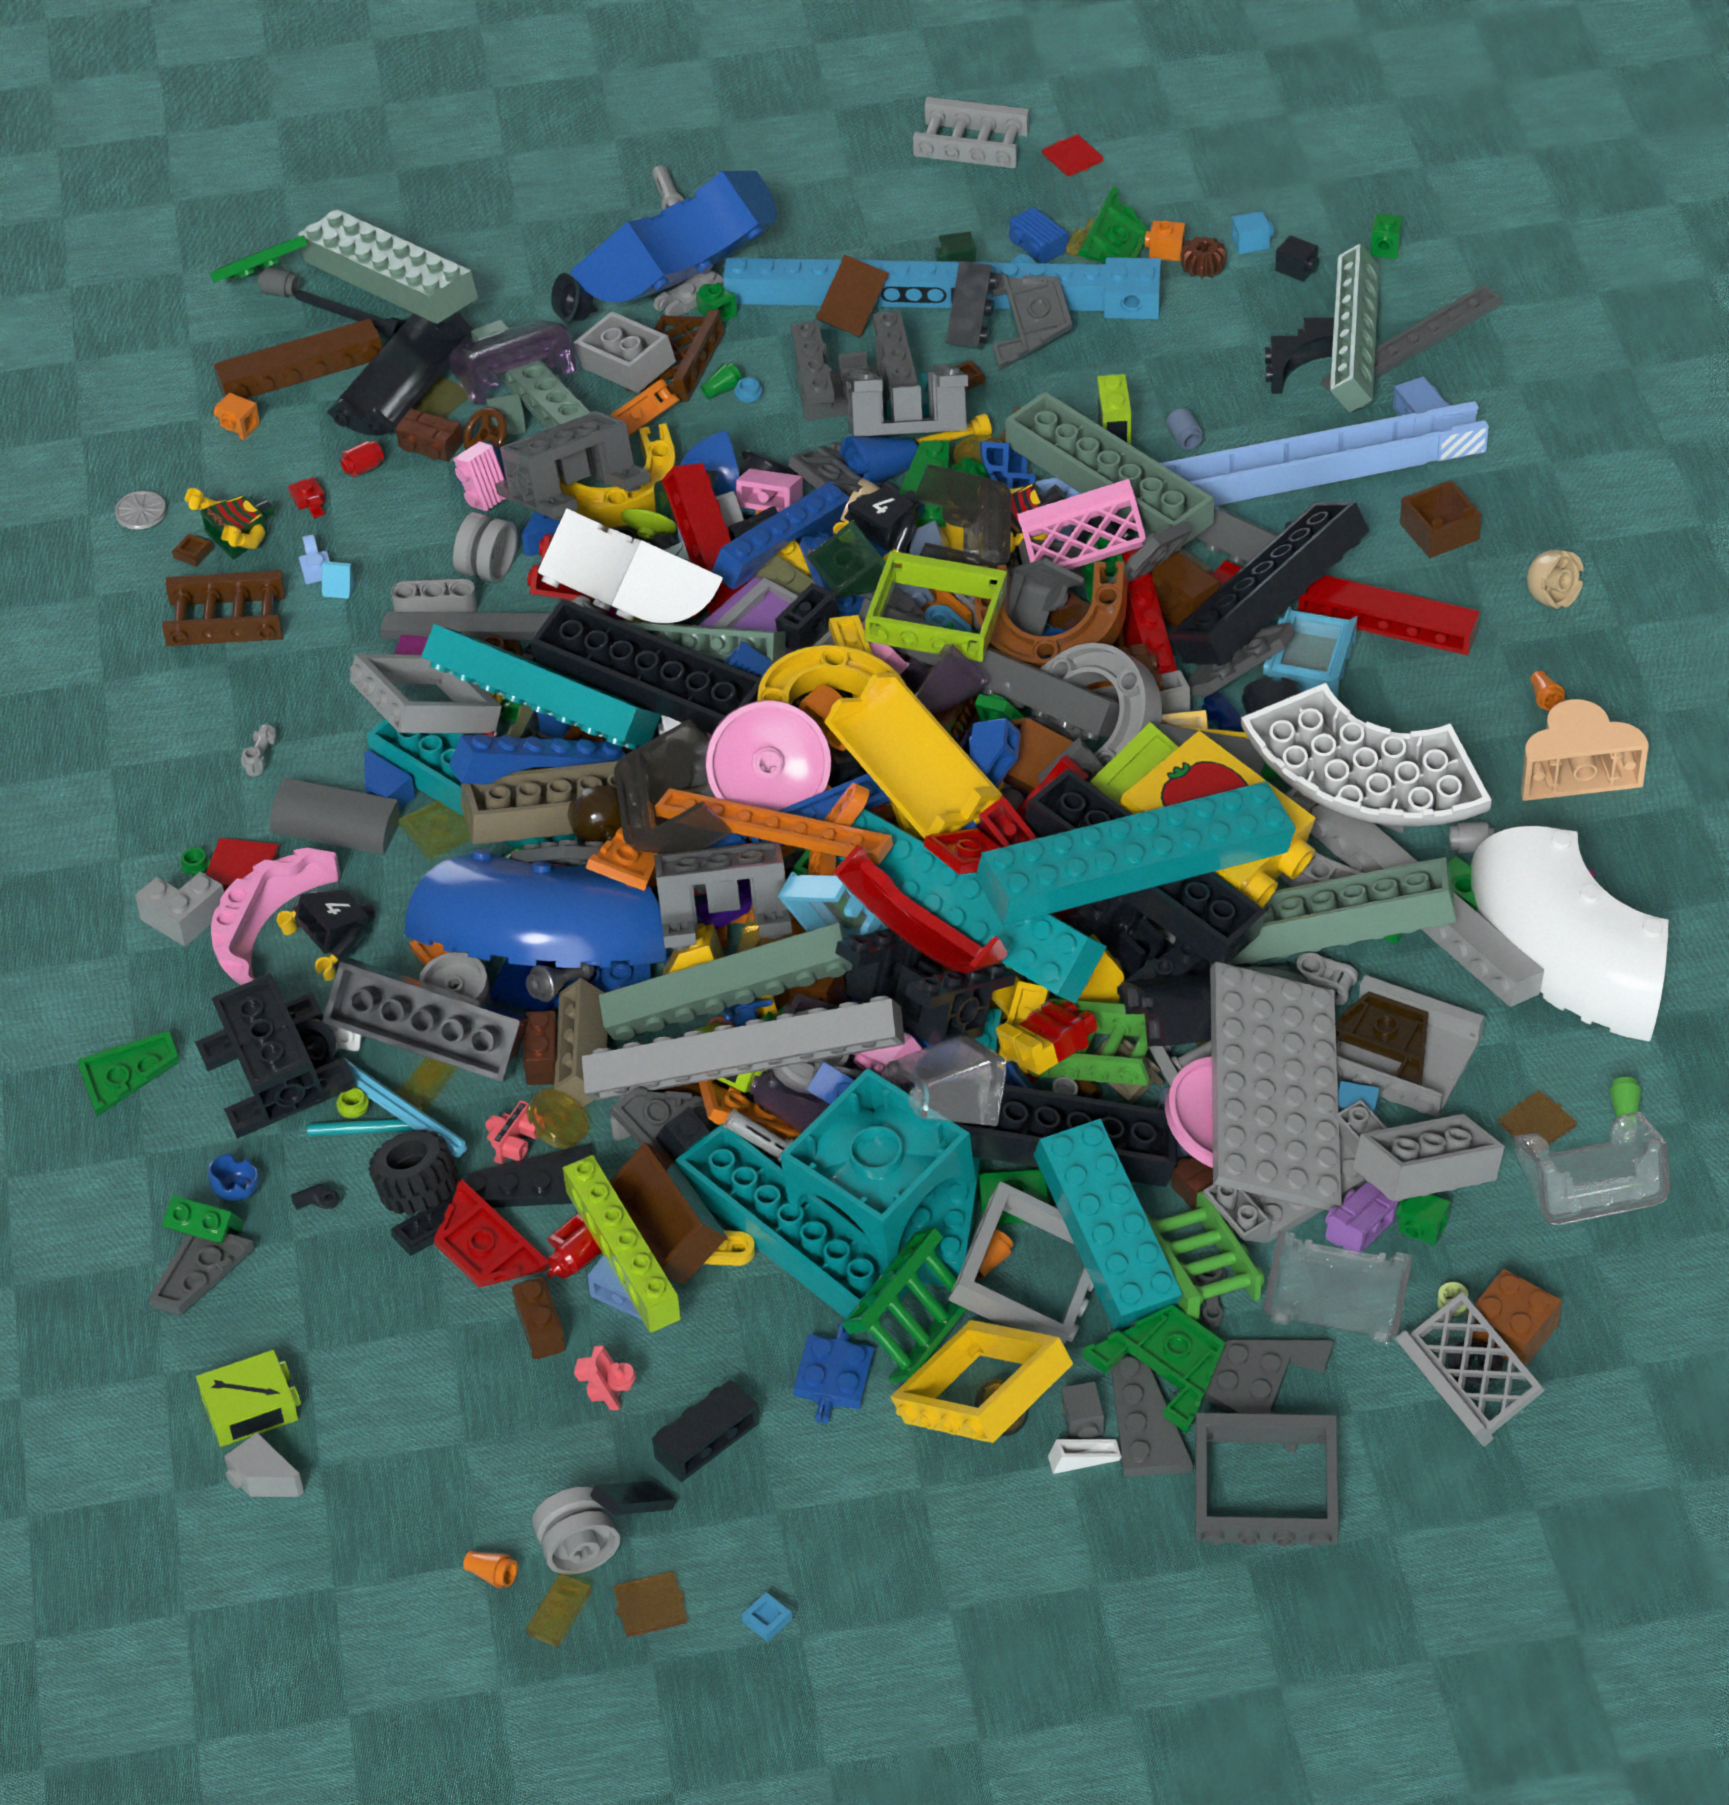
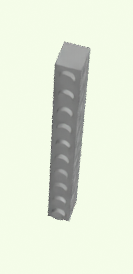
M1322 805L1313 807L1312 815L1316 819L1310 833L1349 867L1362 873L1418 862L1374 823L1345 816ZM1455 893L1457 922L1450 923L1444 927L1421 929L1508 1006L1512 1007L1539 995L1544 969Z
M878 996L871 998L869 1003L859 1005L856 1002H846L840 1004L837 1009L814 1008L808 1010V1014L800 1016L782 1014L776 1017L777 1020L765 1022L764 1020L756 1019L747 1021L745 1023L746 1026L735 1028L731 1025L718 1026L714 1032L690 1031L685 1033L684 1037L676 1039L658 1037L653 1040V1043L644 1045L632 1042L624 1044L622 1049L617 1050L609 1048L595 1049L592 1051V1054L582 1056L585 1094L595 1101L625 1096L634 1088L654 1091L904 1045L901 1006L892 998Z

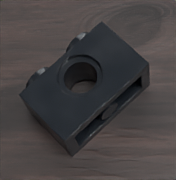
M811 583L775 619L777 631H786V648L796 651L812 647L829 630V618L839 617L836 595Z

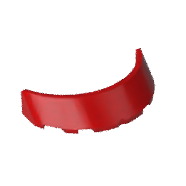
M856 845L834 870V874L843 885L882 923L911 946L952 970L970 973L999 964L1008 954L1001 939L994 936L984 947H981L906 897L895 886L890 877L869 859L864 848L860 845Z

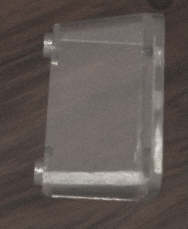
M956 1036L892 1060L888 1063L887 1067H883L880 1076L910 1094V1107L914 1108L915 1114L920 1118L997 1126L1006 1075L1005 1059L972 1037Z
M1641 1112L1618 1117L1610 1127V1142L1550 1154L1548 1143L1541 1135L1529 1133L1514 1136L1515 1152L1540 1214L1550 1224L1562 1225L1652 1207L1663 1203L1670 1194L1667 1142Z
M1278 1231L1263 1311L1266 1315L1270 1316V1321L1276 1324L1290 1325V1321L1371 1335L1370 1340L1390 1344L1391 1339H1395L1400 1333L1414 1268L1413 1255L1396 1252L1395 1257H1390V1260H1387L1386 1253L1379 1252V1255L1313 1244V1240L1306 1239L1305 1245H1303V1241L1295 1239V1234Z

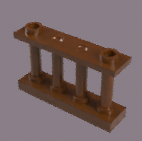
M282 570L166 577L165 586L170 606H175L174 621H162L166 646L283 639L279 615H273L274 600L285 599ZM262 601L261 616L244 617L245 602ZM233 602L232 617L215 618L216 603ZM204 604L203 619L186 620L187 605Z

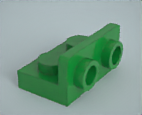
M172 1195L162 1225L170 1230L222 1244L229 1230L241 1232L244 1220L230 1211Z

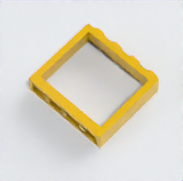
M970 1320L896 1390L890 1398L896 1407V1414L901 1416L905 1424L994 1443L1073 1365V1362L1061 1339L1057 1336ZM979 1356L1023 1364L979 1408L936 1399Z

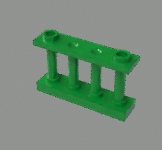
M935 1227L914 1233L841 1324L849 1334L863 1331L866 1333L870 1332L898 1365L888 1378L892 1384L907 1381L922 1367L963 1313L968 1311V1309L951 1301L943 1308L917 1277V1269L925 1262L950 1292H952L956 1282V1277L935 1254L937 1251L935 1247L943 1238ZM906 1285L935 1318L926 1331L898 1300L900 1297L898 1293ZM886 1309L892 1312L916 1341L908 1354L902 1350L880 1324V1316Z

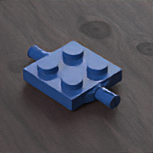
M843 1322L838 1325L836 1338L808 1334L794 1385L793 1396L810 1399L818 1404L814 1418L820 1423L823 1414L822 1424L829 1422L832 1407L844 1406L860 1410L874 1355V1347L849 1341L850 1334L846 1329L845 1333H843L844 1327L841 1325Z

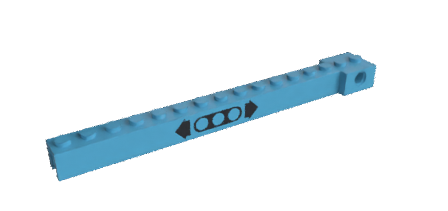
M1106 257V264L973 262L992 265L996 268V273L1007 275V278H1023V275L1058 277L1068 310L1104 311V318L1159 319L1161 258ZM726 258L723 284L729 293L733 292L736 295V304L821 306L841 264V260ZM859 260L889 273V278L886 280L874 307L952 308L959 262ZM1006 294L992 297L991 300L995 302L994 309H1011Z

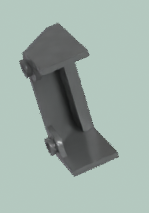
M1046 558L1008 569L1011 578L1009 619L1020 630L1031 635L1041 636L1049 612L1063 607L1068 598V587L1083 584L1084 578Z

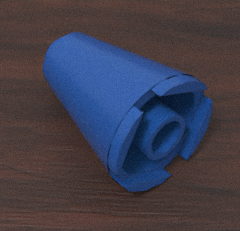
M850 436L844 438L841 443L840 457L845 456L846 466L861 478L872 483H883L909 470L919 444L911 438Z

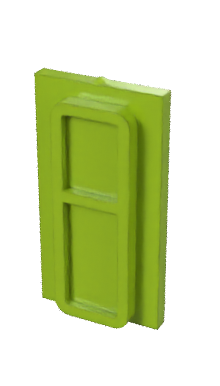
M1149 722L1089 783L1119 804L1122 795L1173 753L1178 746Z

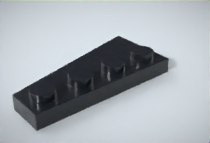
M591 1144L460 1175V1181L466 1182L492 1208L573 1204L566 1192L563 1167L591 1156Z

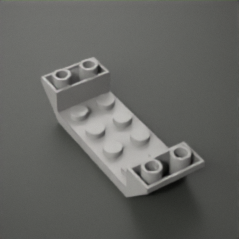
M1362 1100L1335 1114V1118L1339 1122L1342 1199L1346 1197L1350 1190L1354 1189L1357 1191L1364 1183H1367L1365 1178L1353 1169L1360 1134L1387 1129ZM1216 1184L1203 1190V1195L1237 1234L1246 1241L1269 1243L1324 1211V1209Z

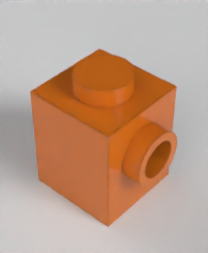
M1153 220L1151 231H1146L1145 247H1149V258L1182 261L1180 260V253L1185 245V223Z

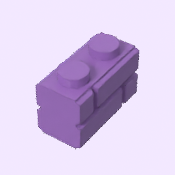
M1369 1182L1364 1183L1357 1191L1354 1189L1350 1190L1343 1204L1339 1208L1333 1206L1326 1216V1239L1339 1247L1342 1245L1344 1250L1355 1256L1359 1255L1394 1222L1399 1201L1388 1199L1385 1194Z

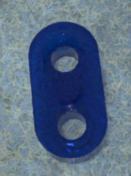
M1219 692L1204 698L1202 710H1206L1207 720L1212 721L1218 730L1244 732L1241 726L1240 715Z

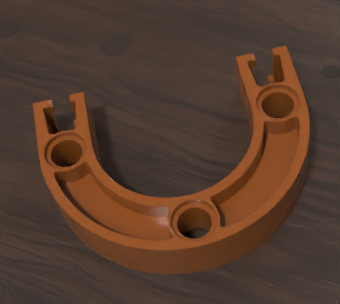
M1124 561L1116 562L1117 573L1116 583L1104 584V581H1107L1106 563L1094 562L1093 596L1087 614L1070 630L1053 636L1031 635L1020 630L1009 619L1011 578L1007 566L998 565V570L1007 571L1006 594L988 647L1041 668L1061 652L1077 645L1103 643L1112 646L1121 632L1126 616L1128 573ZM975 597V614L981 630L988 610L987 606L990 604L991 599ZM1108 600H1115L1111 604H1104ZM1048 654H1051V655H1052V656H1051L1050 658H1048V659H1042V657L1045 656V655H1048Z

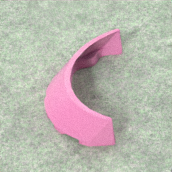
M302 848L293 850V855L274 861L264 860L253 866V871L243 879L237 878L220 898V905L215 908L212 917V945L221 967L239 985L255 980L251 962L252 950L259 931L269 917L283 904L297 895L318 886L339 881L341 875L335 852Z

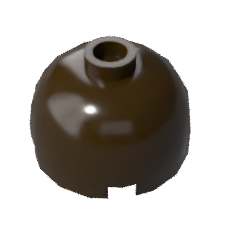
M602 785L583 790L581 792L582 796L576 802H574V799L572 800L567 813L573 833L584 844L585 842L605 843L607 840L611 841L615 837L616 832L622 826L625 827L631 818L626 797L616 792L615 788Z

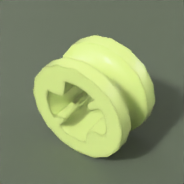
M1448 1282L1442 1285L1438 1291L1437 1306L1439 1310L1462 1291L1468 1297L1467 1288L1458 1282ZM1463 1304L1452 1316L1463 1314L1467 1307Z

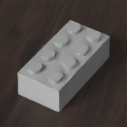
M1465 1114L1361 1133L1353 1169L1361 1174L1367 1182L1373 1184L1385 1194L1388 1199L1402 1201L1407 1198L1428 1196L1432 1193L1446 1190L1453 1191L1456 1188L1476 1186L1481 1183L1497 1180L1505 1146Z

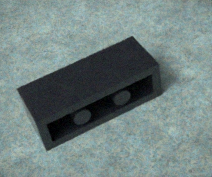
M959 261L946 339L947 344L983 350L984 344H988L990 337V328L987 327L988 317L993 316L995 306L994 300H991L993 289H997L999 283V273H996L994 266Z
M727 1381L721 1387L711 1390L708 1396L697 1405L687 1408L681 1417L669 1426H664L658 1430L652 1438L654 1458L682 1483L759 1424L757 1403L733 1381Z

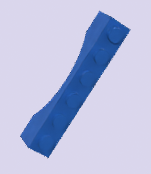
M830 481L721 547L712 573L723 577L722 582L732 590L738 588L752 579L777 552L793 540L810 532L824 534L832 529L836 523L841 522V516L850 497Z
M1007 718L973 723L972 736L969 738V757L997 789L1007 772L1018 760L1021 732ZM971 821L969 824H967L965 827L961 829L966 830L978 828L981 832L985 834V832L979 826V823L976 825L974 821Z
M475 734L474 736H460L449 767L462 784L488 785L503 776L533 767H565L630 759L623 752L621 746L608 741L593 742L585 739L573 741L561 738H554L552 740L538 739L536 737L512 738L506 735L491 737Z

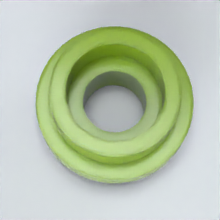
M358 1088L343 1092L337 1100V1110L346 1118L360 1117L369 1108L368 1097Z

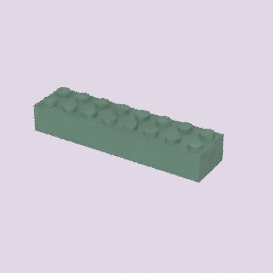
M340 210L329 212L326 217L308 225L305 230L297 234V237L304 235L308 244L301 247L306 263L433 323L438 324L478 298L471 270Z
M1043 392L1005 419L1006 443H1009L1011 449L1081 494L1129 479L1137 499L1145 535L1149 536L1153 532L1159 534L1168 525L1172 524L1174 527L1185 521L1192 531L1182 545L1184 546L1213 524L1214 497L1049 393ZM1131 506L1118 510L1116 515L1126 519L1132 511Z
M1443 857L1276 890L1263 907L1267 913L1259 936L1234 957L1228 965L1254 964L1264 959L1285 958L1295 953L1316 952L1326 947L1336 945L1347 946L1357 941L1367 939L1378 940L1388 935L1408 934L1419 929L1444 927L1450 923H1455L1457 921L1454 888L1447 859ZM1209 962L1208 970L1213 966L1211 962Z

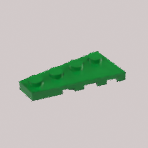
M949 440L920 442L898 493L903 495L910 490L914 491L920 503L925 504V513L917 519L915 527H922L933 521H936L939 527H946Z

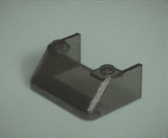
M928 464L916 494L920 502L941 506L942 516L950 525L964 528L963 551L925 542L920 556L975 566H988L992 569H998V565H1007L1010 559L1011 491L1009 487L998 480Z
M690 719L626 754L617 762L614 768L623 838L635 851L667 854L700 850L731 834V829L703 801L672 819L656 816L655 805L669 788L676 790L687 788L693 777L692 765L706 757V750L710 739Z

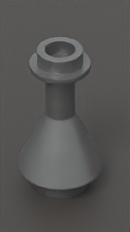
M581 962V968L560 970L536 965L526 978V987L533 998L549 1002L567 981L576 978L589 981L594 974V966Z

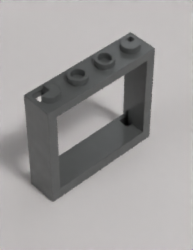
M1196 1413L1195 1542H1213V1545L1230 1542L1240 1543L1244 1546H1254L1258 1543H1274L1281 1547H1288L1294 1544H1310L1314 1547H1320V1544L1337 1545L1339 1528L1336 1415ZM1207 1442L1325 1444L1327 1519L1207 1516Z

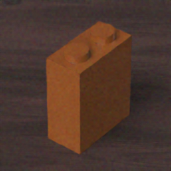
M1029 718L1011 720V723L1021 732L1018 760L1007 772L1003 782L1029 795L1040 783L1038 774L1066 750L1073 741Z

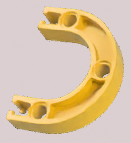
M659 424L660 440L650 442L648 439V434H651L649 427L639 428L640 446L645 461L643 469L649 471L651 482L641 485L640 489L627 492L617 486L596 488L577 482L565 485L563 478H559L561 492L575 498L577 501L578 510L574 512L596 521L606 528L628 525L621 518L622 512L626 509H643L652 512L659 510L668 501L662 479L673 466H676L675 450L667 424Z
M836 645L812 646L791 652L773 663L760 682L757 701L773 700L791 705L799 696L813 691L820 684L827 685L833 689L844 690L860 697L868 679L875 673L895 672L902 681L903 679L890 665L867 652Z

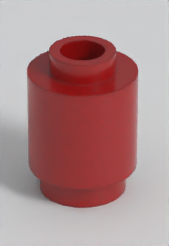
M364 441L342 452L340 465L347 475L350 474L352 477H357L379 466V462L384 460V455L376 441Z

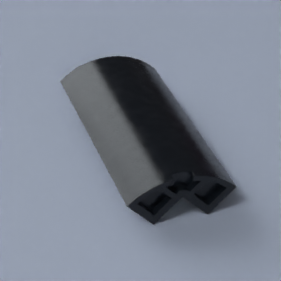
M413 313L335 401L327 413L337 425L347 427L358 433L378 436L391 432L472 338L471 331L474 329L458 313L445 323L441 321L438 324Z
M1274 963L1241 967L1309 984L1299 971L1287 964ZM1210 971L1123 982L1125 1013L1145 1015L1147 1046H1172L1211 1040Z

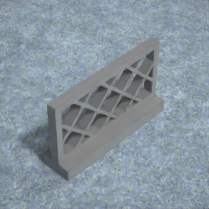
M1463 1291L1413 1332L1408 1334L1405 1330L1395 1338L1483 1447L1494 1439L1491 1435L1493 1432L1545 1391ZM1464 1304L1469 1310L1467 1324L1451 1323L1452 1314ZM1475 1318L1478 1320L1480 1324H1474ZM1433 1329L1443 1330L1441 1345H1426L1421 1338ZM1450 1330L1466 1331L1464 1347L1448 1346ZM1473 1331L1488 1332L1487 1348L1471 1347ZM1495 1342L1500 1348H1494ZM1433 1352H1439V1358ZM1446 1353L1462 1354L1460 1369H1446L1444 1367ZM1470 1354L1486 1355L1484 1371L1467 1370ZM1493 1355L1508 1356L1507 1372L1491 1371ZM1515 1366L1520 1372H1514ZM1453 1376H1459L1458 1383ZM1466 1377L1482 1378L1480 1394L1466 1393L1464 1391ZM1489 1378L1506 1379L1504 1395L1487 1394ZM1513 1379L1528 1380L1533 1386L1522 1396L1511 1395ZM1472 1400H1477V1401H1479L1478 1407L1475 1405V1403H1474ZM1486 1401L1502 1402L1501 1413L1489 1421L1484 1416Z

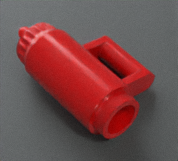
M579 1214L574 1215L547 1238L549 1244L555 1249L554 1253L548 1258L550 1269L546 1275L549 1278L557 1275L562 1279H566L572 1274H577L602 1253Z

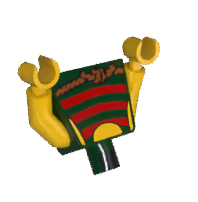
M189 488L187 490L184 500L189 502L188 506L191 510H198L199 508L204 531L233 560L249 549H257L261 541L266 538L265 520L274 515L273 507L269 501L265 500L254 506L242 495L229 500L215 501L203 497L204 494L196 488Z

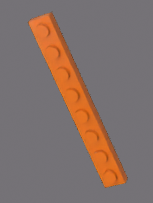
M669 788L655 805L657 817L840 857H846L856 845H860L864 848L869 859L878 865L893 847L891 835Z

